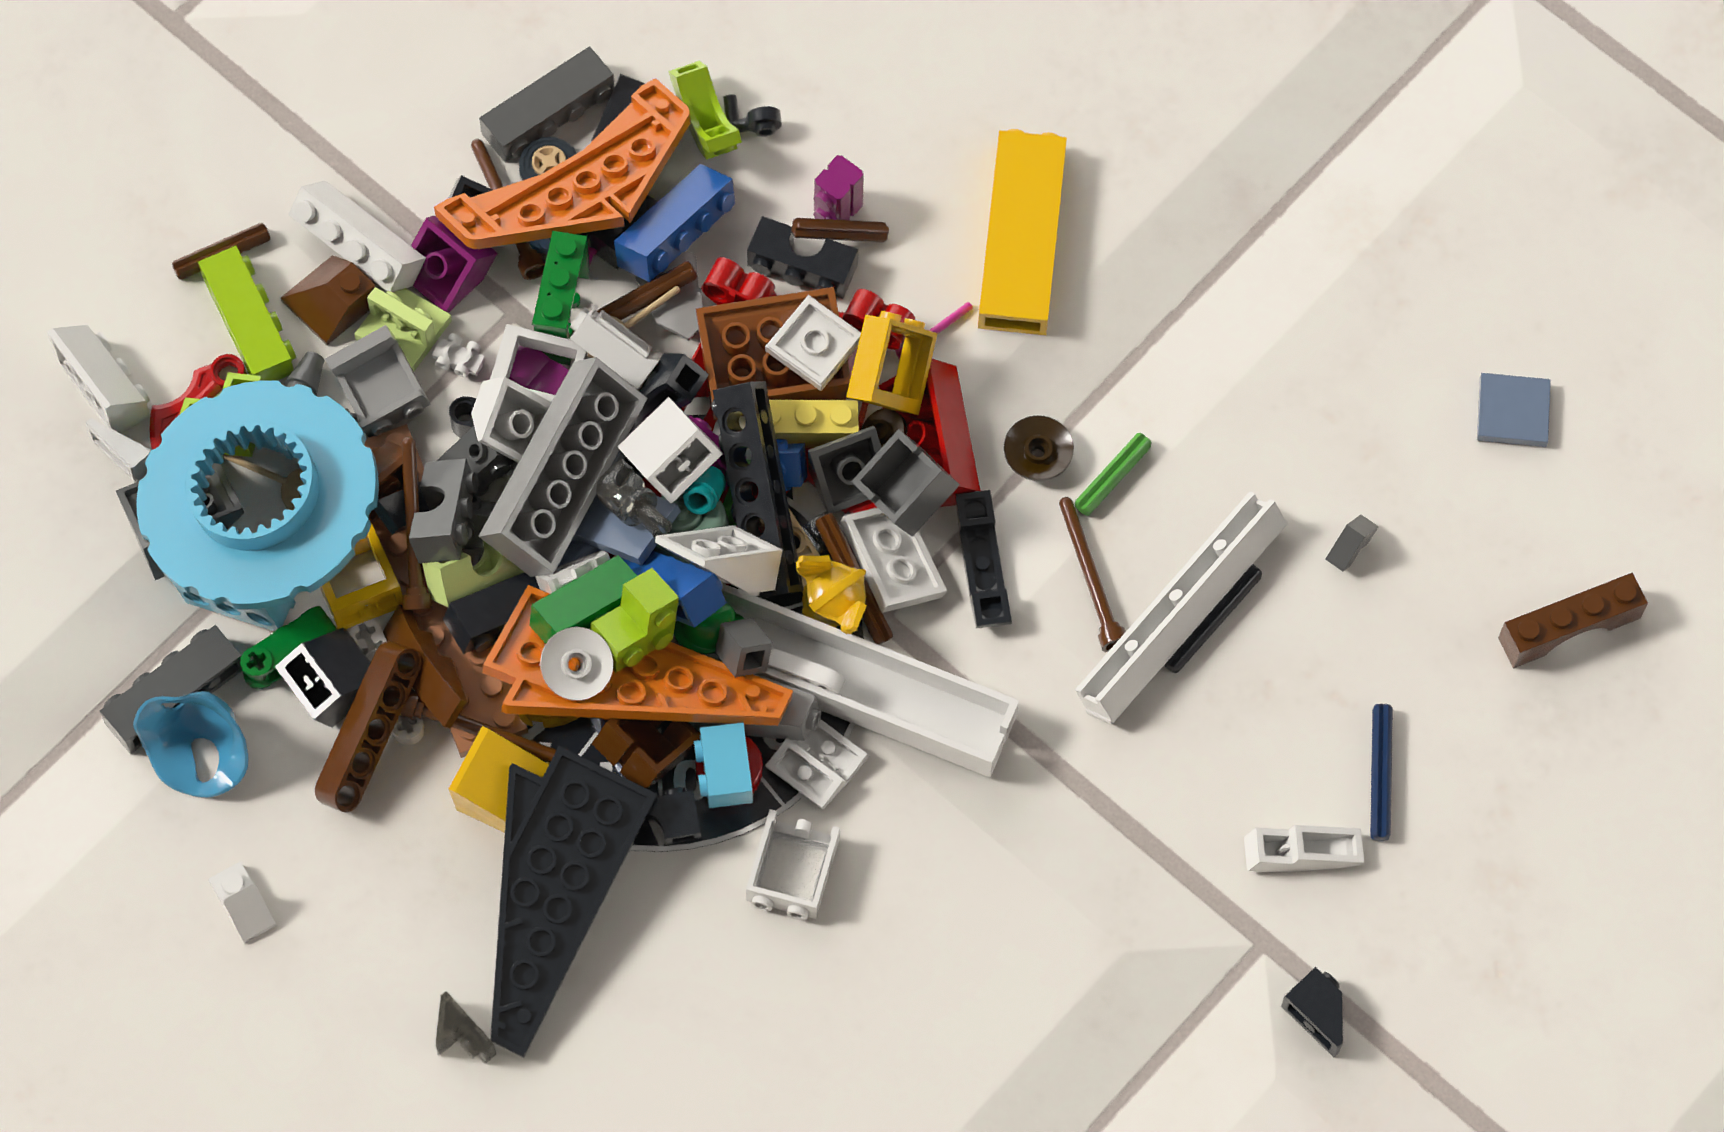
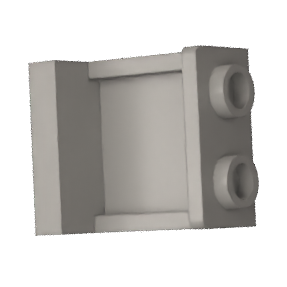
M386 325L325 358L330 370L337 377L356 413L361 429L368 437L378 436L380 433L392 430L394 424L403 419H413L419 416L424 411V408L430 405L395 335Z

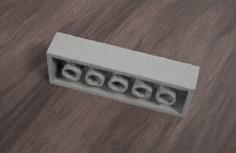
M597 357L573 362L478 537L530 577L554 574L620 451L618 445L627 438L647 397Z

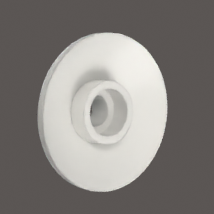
M571 627L559 631L548 640L541 654L540 669L545 683L555 694L569 700H585L597 695L608 684L613 671V657L608 644L599 634L587 628ZM571 658H577L580 661L581 666L578 671H572L569 668L568 662Z

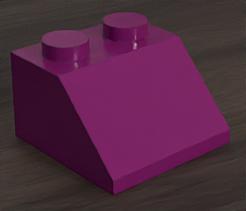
M435 215L427 217L410 245L426 257L413 287L435 306L449 313L483 281L498 253L491 247L483 249L467 247Z

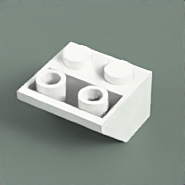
M669 397L618 445L623 454L671 504L722 455L718 446Z

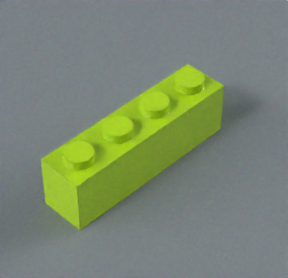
M234 246L198 261L202 278L248 374L261 376L263 381H278L289 376L294 370L292 360L297 359L290 341H282L278 333L283 328L276 312L269 313L265 306L269 299L261 283L255 285L251 277L256 273L249 256L242 257L237 246Z

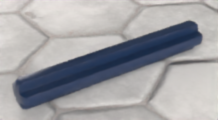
M1380 703L1375 704L1372 710L1370 837L1375 841H1387L1391 835L1393 708L1389 704Z

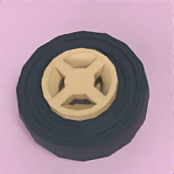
M543 137L532 141L523 150L519 159L520 177L523 181L541 175L547 169L557 166L577 153L568 142L556 137Z

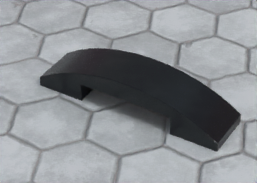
M984 490L955 494L964 568L976 629L1012 624L995 531L996 521L991 491Z

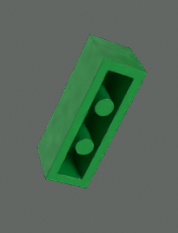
M617 555L531 605L529 626L545 644L553 635L567 628L582 627L591 630V623L621 606L623 584L634 579L637 575Z

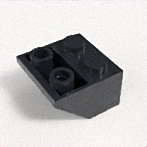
M343 627L301 643L275 668L311 717L333 728L348 714L371 661L348 630Z

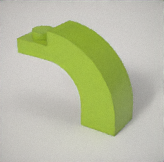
M699 60L668 71L675 95L689 108L691 122L688 128L703 157L708 160L738 149L737 144L742 143L739 130L727 120L720 106L707 65Z

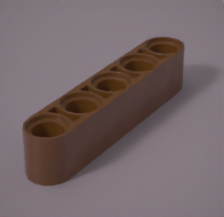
M387 641L382 643L376 650L314 789L315 797L321 804L345 813L351 812L358 807L420 671L422 658L416 649L393 641Z

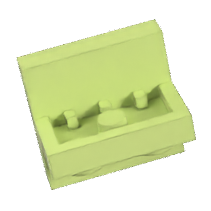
M375 287L367 297L370 314L355 332V339L358 341L386 325L395 335L412 370L415 371L451 323L452 318L449 313L406 288L394 292H383Z

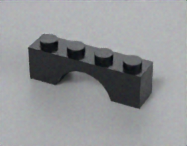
M664 353L639 391L647 397V400L628 436L668 397L679 408L690 404L709 374L685 354ZM621 450L606 475L610 479L636 489L644 478L642 473Z

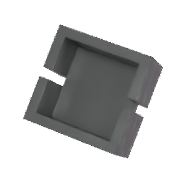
M899 429L851 481L895 525L911 537L920 530L960 485L924 449Z

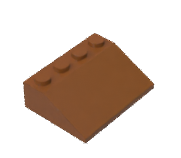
M834 287L696 308L704 368L709 374L706 381L713 420H718L712 408L713 390L747 382L766 381L769 400L851 399L846 397L851 379L848 359L823 390L820 391L765 351V346L808 295L839 317Z

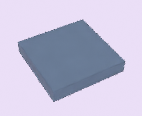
M1481 373L1477 441L1546 447L1549 433L1551 379Z

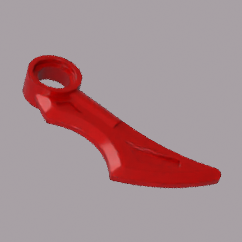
M224 354L217 357L212 364L194 370L189 387L179 398L166 404L152 405L149 426L152 450L159 447L162 442L161 434L180 415L185 397L202 399L204 397L215 398L222 391L225 380L219 377L220 371L224 367L233 366L238 369L239 374H247L245 366L239 357L233 354Z

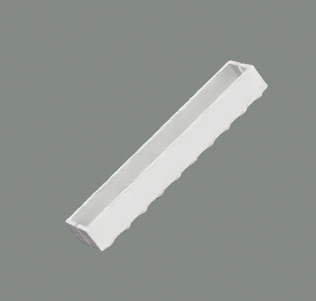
M722 583L723 588L721 591L727 602L726 604L732 606L734 611L745 619L753 618L773 642L772 648L833 669L845 678V683L838 695L770 667H767V672L758 673L759 675L815 695L819 710L989 778L991 777L1002 752L1003 743H1006L1017 717L1019 700L849 633L846 635L840 629L759 597L743 595L738 592V589ZM673 634V639H672L671 642L680 645V644L676 641L675 636H674V634ZM716 653L706 654L721 660Z

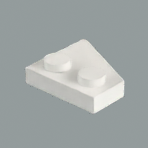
M600 550L558 566L554 574L535 577L539 588L551 594L610 560L607 552Z

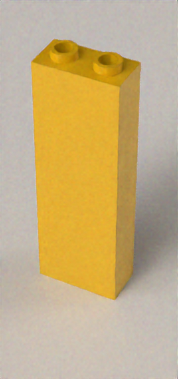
M1019 129L999 130L978 317L979 329L1046 336L1067 137H1061L1050 132L1033 134L1025 133Z

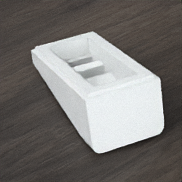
M92 418L86 421V428L90 439L134 482H138L147 474L145 462L151 451L150 449Z

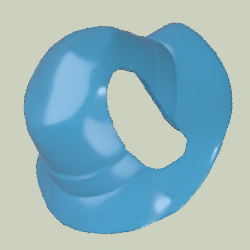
M200 691L181 697H153L140 706L136 713L133 727L155 773L164 784L184 794L207 798L218 796L231 790L243 779L248 768L246 740L239 725L236 723L233 710L221 698L212 693ZM163 703H180V705L175 708H166ZM198 738L212 741L219 752V764L216 774L205 783L198 779L191 743Z

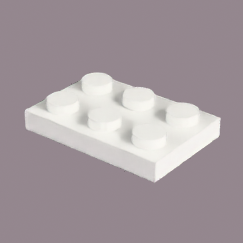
M879 508L843 516L839 523L861 569L866 570L865 578L882 613L943 598L947 589L919 531L911 537L895 525Z

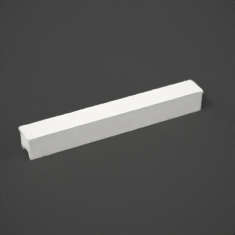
M1249 492L1075 689L1086 707L1087 714L1111 725L1117 720L1288 524L1275 501L1269 500L1267 503L1261 501L1253 492Z

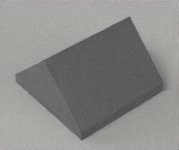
M874 426L808 450V470L828 514L869 500L851 481L881 449Z

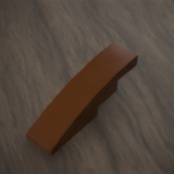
M399 604L382 632L386 641H393L408 646L420 653L422 665L412 688L443 727L451 729L467 703L452 658L438 653L432 633L420 630L413 611L404 610L403 605Z

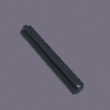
M1254 564L1249 567L1166 662L1164 666L1172 673H1178L1259 582L1262 577V571Z

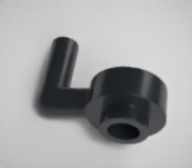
M729 94L723 97L725 116L739 130V133L751 131L758 136L766 137L775 134L776 130L781 128V112L778 108L771 106L757 107L750 110L746 118L739 119L736 95Z

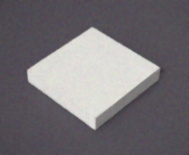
M808 295L765 346V351L822 391L857 349L861 332Z

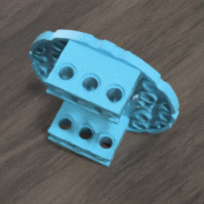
M275 380L246 382L222 389V392L217 397H204L188 407L161 434L162 442L159 447L150 451L145 462L147 474L143 479L139 480L137 518L141 535L145 540L150 541L148 551L160 570L174 584L185 602L271 631H275L283 626L290 608L293 609L296 604L294 598L298 593L303 591L311 593L337 575L356 554L354 550L356 543L366 538L370 530L369 514L377 507L379 492L376 460L372 450L365 446L367 438L355 419L340 404L327 395L317 397L313 390L307 386L296 384L292 387H285L280 381ZM251 442L259 450L264 447L283 453L287 459L293 460V457L298 459L299 466L303 471L300 474V478L304 485L298 486L297 489L301 498H293L292 503L295 508L293 511L285 509L282 521L274 518L271 520V527L268 529L261 524L258 526L256 533H252L249 527H245L240 534L236 527L233 526L227 531L223 523H216L213 517L207 513L208 508L203 502L207 499L203 488L208 487L209 482L205 476L214 475L215 471L212 465L214 463L222 464L224 462L222 456L224 453L234 455L236 446L239 445L245 450L248 449Z

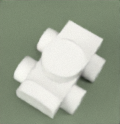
M451 333L447 340L441 338L432 354V358L436 359L435 364L439 368L447 370L450 366L458 376L464 378L467 377L468 373L475 376L480 373L485 362V356L479 354L482 347L478 343L469 341L467 347L464 348L460 346L463 339L456 334Z

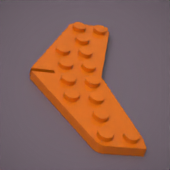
M654 78L642 85L631 96L632 103L584 150L541 175L471 198L465 193L448 198L434 206L435 217L467 247L472 249L551 238L552 231L579 234L624 227V218L631 223L691 122L689 108L660 81Z

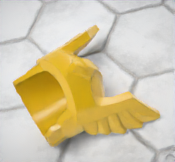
M829 555L800 556L799 561L796 562V569L798 574L803 576L807 582L802 597L803 615L832 627L841 625V631L846 635L855 632L867 607L865 605L866 591L864 585L866 570L833 562L830 560Z

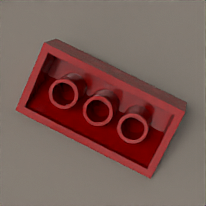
M932 359L919 415L904 412L898 413L906 421L907 436L924 449L936 463L960 484L939 507L941 508L956 505L955 494L981 490L957 366ZM896 376L880 384L879 389L892 393Z

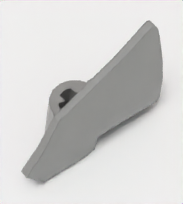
M682 252L669 264L666 270L660 272L656 277L686 261H689L697 272L695 255L691 252ZM634 275L639 287L648 282ZM698 277L696 280L681 287L680 292L651 312L657 325L688 341L699 332L696 308L703 307Z

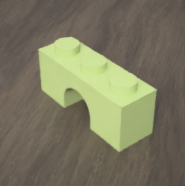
M483 541V556L475 566H472L470 555L463 552L461 553L460 560L422 563L431 599L446 607L449 606L450 602L524 573V571L485 541Z

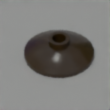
M1036 415L1019 420L1009 429L1004 440V456L1010 468L1021 477L1033 481H1046L1059 476L1068 468L1073 457L1074 444L1069 431L1059 421L1047 416ZM1038 449L1043 451L1044 455L1036 457L1032 455V451Z

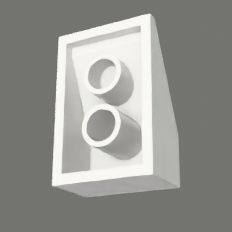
M734 525L656 536L655 543L696 567L717 575L721 583L737 587L738 592L743 595L758 596L760 592L775 590L782 549Z

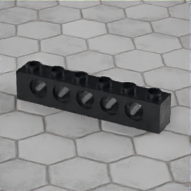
M766 381L747 382L713 390L712 408L714 415L718 418L720 428L719 446L724 453L726 461L725 480L732 494V517L737 523L738 528L782 549L775 590L760 592L756 597L764 599L801 592L804 589L801 575L798 574L796 569L798 556ZM741 414H743L746 419L744 429H742L739 424V418ZM748 448L752 453L750 464H748L745 457ZM754 483L757 485L759 491L758 497L756 499L752 495V486ZM760 518L765 524L763 534L760 533L758 528Z

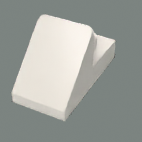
M241 861L208 879L243 943L276 926L256 884L250 879Z

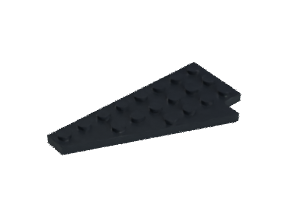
M558 746L543 778L513 763L509 767L490 1041L522 1058L526 1056L657 798L656 793L561 746Z

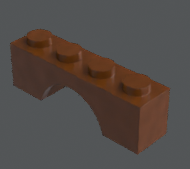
M1632 572L1506 621L1503 624L1498 639L1512 667L1516 668L1546 656L1564 641L1586 631L1598 628H1605L1611 631L1641 619L1648 601Z

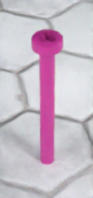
M970 302L965 303L929 331L939 334L972 310L973 306ZM902 346L899 350H895L896 356L899 360L903 348Z

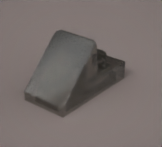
M445 991L440 996L436 1034L437 1054L441 1055L462 1038L459 1043L472 1059L478 1055L486 1064L496 1055L494 1043L451 995Z

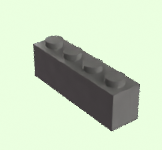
M589 46L479 117L481 134L504 162L513 157L518 158L532 141L543 137H551L563 124L579 119L586 109L596 103L600 104L609 99L615 88L614 74Z
M216 625L209 630H201L192 637L190 644L182 650L173 651L163 659L161 665L154 671L140 675L133 682L132 687L123 694H116L105 702L104 708L100 710L103 721L131 755L142 746L134 730L133 722L137 711L145 701L158 696L181 697L200 691L213 693L243 671L240 664L242 655ZM163 703L166 708H175L180 703Z

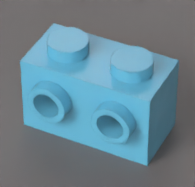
M744 723L700 728L701 740L694 741L696 763H704L705 774L698 775L701 797L708 796L709 808L753 803Z

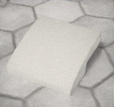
M820 719L817 728L814 731H809L805 741L786 738L766 764V768L824 809L852 779L869 756Z

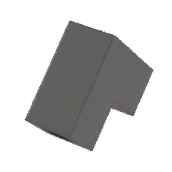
M1362 514L1345 526L1325 560L1344 572L1351 566L1360 550L1370 542L1379 526Z

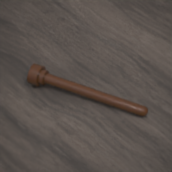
M474 139L471 143V149L489 188L495 190L504 187L484 142L481 139ZM529 241L515 243L520 254L517 266L523 279L533 280L542 276L546 262L543 255L538 253L537 250L532 249Z
M406 437L402 440V463L409 587H406V594L402 595L403 609L432 608L431 594L427 593V586H423L422 563H418L409 541L414 513L419 512L416 442L412 437Z
M1063 497L1059 501V506L1101 624L1098 639L1102 651L1109 652L1125 634L1126 630L1123 626H1120L1119 622L1114 621L1073 501L1069 497Z
M411 689L400 716L413 721L416 718L422 720L426 717L439 722L422 702L415 690ZM460 714L452 725L456 729L476 736L481 727L484 726L535 757L547 762H551L556 752L554 748Z

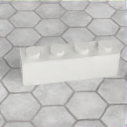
M325 180L301 186L288 214L339 255L352 262L386 291L394 292L413 286L426 257Z

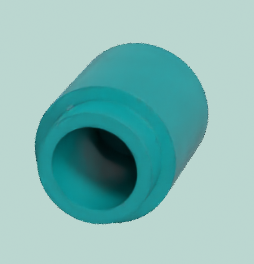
M710 466L683 492V499L687 509L695 514H705L712 511L726 487L724 474L718 468Z

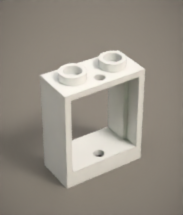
M506 324L491 379L504 376L509 379L519 345L575 359L574 362L590 359V357H588V352L572 340ZM528 389L550 402L555 397L552 394Z

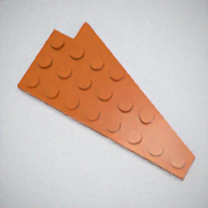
M530 585L524 591L484 662L482 672L512 685L502 703V712L506 714L778 726L793 695V690L753 674L734 677L723 662L670 642L665 648L661 650L655 649L643 656L636 665L632 667L626 666L616 673L612 671L608 684L597 695L585 700L562 698L547 686L542 677L540 658L546 644L529 626L531 605L549 595V593ZM571 658L568 662V666L572 671L580 669L581 664L577 658Z

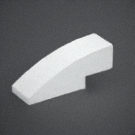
M1294 825L1290 829L1255 828L1244 837L1247 871L1249 872L1314 871L1358 866L1364 863L1361 828Z

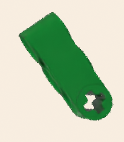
M321 606L308 609L297 619L276 629L267 638L248 648L242 654L240 664L247 685L254 689L269 687L282 678L275 666L301 643L337 630Z

